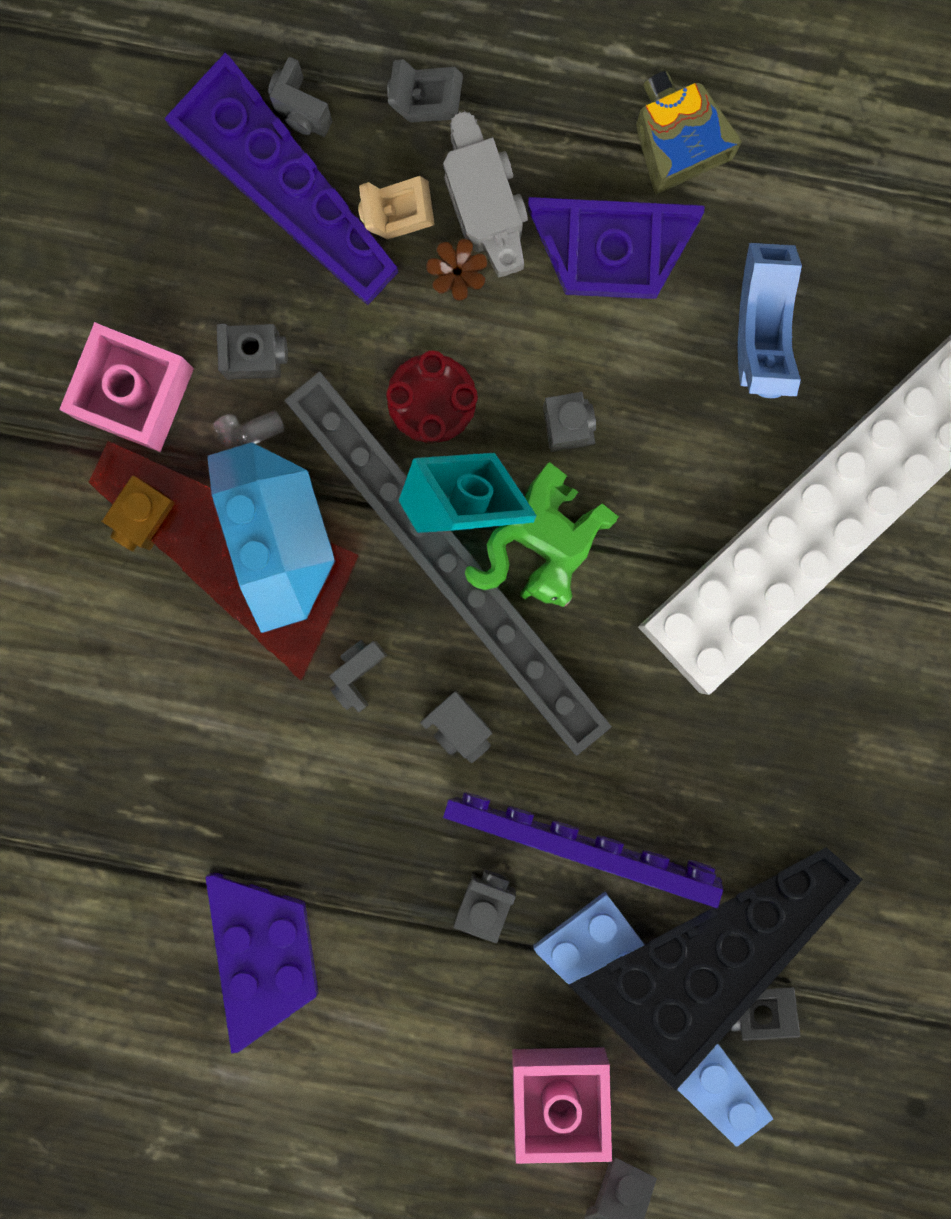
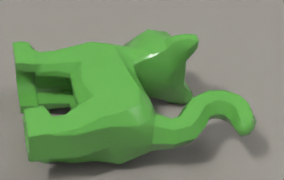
M549 462L528 486L524 496L537 515L534 523L499 526L492 532L487 543L491 568L484 572L476 567L468 566L464 574L467 581L476 588L487 590L498 587L506 579L510 566L506 545L515 540L546 560L545 564L530 575L520 596L524 599L533 596L543 603H553L564 607L573 597L570 588L572 574L587 558L598 530L610 529L619 516L601 504L588 513L583 514L575 523L571 522L558 511V508L562 503H570L578 491L564 485L563 482L567 475Z

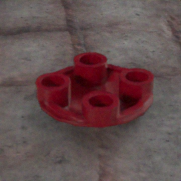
M432 350L422 355L414 356L398 367L390 379L386 399L389 415L401 432L413 440L434 444L449 441L465 430L474 417L478 394L474 381L465 367L452 358Z

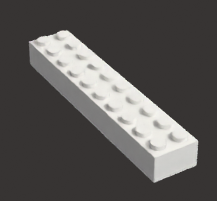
M951 335L638 626L699 693L710 695L951 469Z

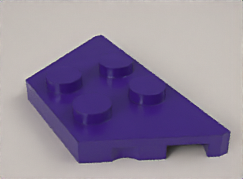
M529 197L528 212L565 295L656 299L705 210V206L536 197Z
M210 873L205 878L231 1054L243 1050L316 998L318 995V985L305 901L286 895L278 896L270 893L268 889L253 884L247 886L223 878L224 875Z

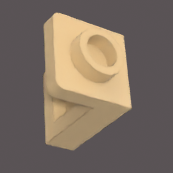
M417 176L381 189L369 182L359 185L361 201L358 205L360 219L368 231L388 240L435 225L429 181L425 178Z

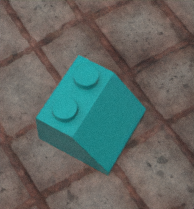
M495 453L413 458L399 498V503L417 533L534 523L537 516Z

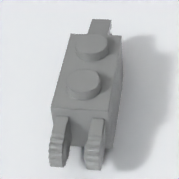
M459 111V114H454L455 117L451 118V144H453L454 150L448 153L443 163L446 172L444 180L464 239H468L473 243L472 250L478 253L485 251L498 278L524 269L520 239L522 236V222L528 221L526 208L521 195H513L508 183V179L513 178V172L506 151L498 153L493 137L486 140L483 139L474 115H471L470 112L466 113L464 111L461 113Z

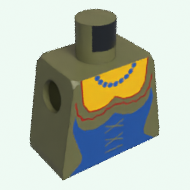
M667 71L655 74L644 83L643 87L651 103L640 110L636 127L652 187L656 195L733 160L742 142L702 84L694 83L677 91Z

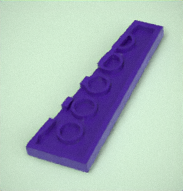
M224 53L164 118L170 128L365 304L369 305L397 275V266L362 222L351 212L349 206L335 188L333 189L312 159L296 143L288 129L269 109L261 95L234 61Z
M464 792L462 798L455 797L448 800L443 816L445 819L715 908L719 906L723 893L722 879L716 877L714 873L715 868L693 860H688L687 867L669 862V858L654 852L642 850V853L625 849L623 848V843L611 838L597 835L596 839L579 835L578 828L565 823L552 821L550 826L534 821V814L522 809L508 806L506 812L491 808L489 807V799L472 793Z

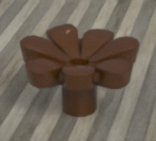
M461 239L458 242L457 250H454L448 242L439 244L437 253L441 259L431 258L426 265L428 273L438 276L432 284L435 291L439 294H444L448 290H452L453 297L457 301L467 298V288L479 290L485 283V277L478 272L487 266V259L483 254L471 255L473 243L470 240Z

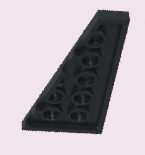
M826 847L764 882L739 893L734 898L719 905L718 908H711L651 940L646 945L608 963L588 976L569 984V987L673 1091H676L863 879Z

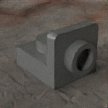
M484 870L482 876L472 872L453 928L497 944L510 906L514 904L516 898L515 888L508 886L510 879L488 870Z

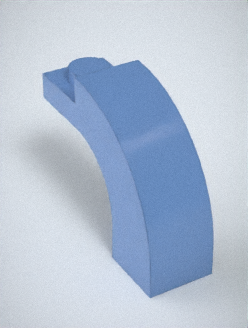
M749 243L739 311V380L741 386H748L750 394H758L765 398H778L781 395L797 396L801 380L792 349L793 309L802 268L795 245Z

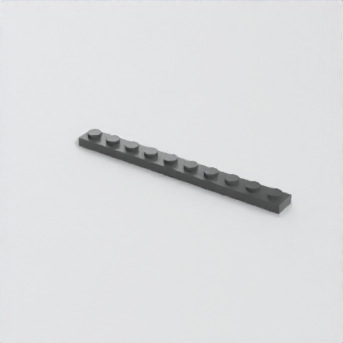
M319 371L287 397L284 401L571 751L576 756L608 731L612 727L498 587L483 590L474 587L467 581L464 574L466 567L473 566L481 571L484 570L452 531L416 532L399 503V498L407 478L406 475L323 374Z

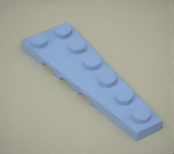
M603 892L535 943L533 947L535 952L566 983L571 984L645 944L608 894ZM719 1044L714 1047L677 1089L736 1147L773 1120L770 1112Z

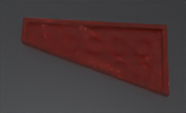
M108 441L89 480V484L113 505L133 475L174 501V506L152 537V542L177 563L227 613L254 635L269 652H272L300 681H303L360 556L330 542L335 562L312 606L308 618L261 633L240 589L213 501L211 488Z

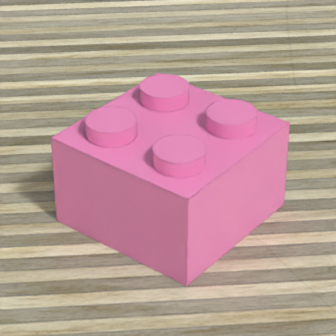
M94 322L59 410L79 421L161 452L194 368L182 356Z
M605 1048L512 1049L516 1164L612 1162L610 1064Z

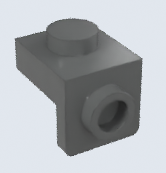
M289 57L283 69L278 68L274 72L269 84L268 93L276 115L286 119L287 125L301 134L310 135L312 131L325 138L332 124L328 104L299 90L303 82L301 67L298 60Z
M404 59L394 60L391 78L387 84L388 104L409 122L451 120V118L455 117L454 114H458L463 74L456 67L415 70Z
M363 640L357 642L340 656L345 664L329 676L335 683L330 690L346 710L353 706L357 712H361L369 705L353 683L388 656L377 641H372L369 645H366Z
M613 1158L612 1162L608 1164L595 1206L587 1208L584 1218L645 1219L657 1178L617 1158Z

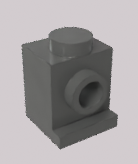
M217 324L218 371L227 380L281 378L280 364H287L288 362L286 336H279V332L274 324L240 326ZM247 343H259V349L253 355L245 354L244 347Z
M583 392L545 398L543 413L550 452L595 445L593 431H596L594 408L592 403H588V399L583 398Z
M456 690L420 722L425 729L434 724L439 731L433 736L451 756L458 751L470 763L477 760L491 747V744L486 739L493 734L492 730Z
M795 988L766 989L732 1027V1031H741L742 1041L801 1037ZM760 1006L767 1007L772 1013V1020L766 1025L759 1024L754 1018V1011Z

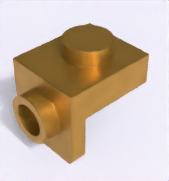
M132 475L101 522L114 530L110 538L133 552L137 546L151 550L155 544L151 539L175 502Z

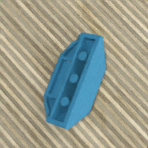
M252 442L208 455L213 501L240 589L260 632L264 633L306 620L335 562L309 472Z

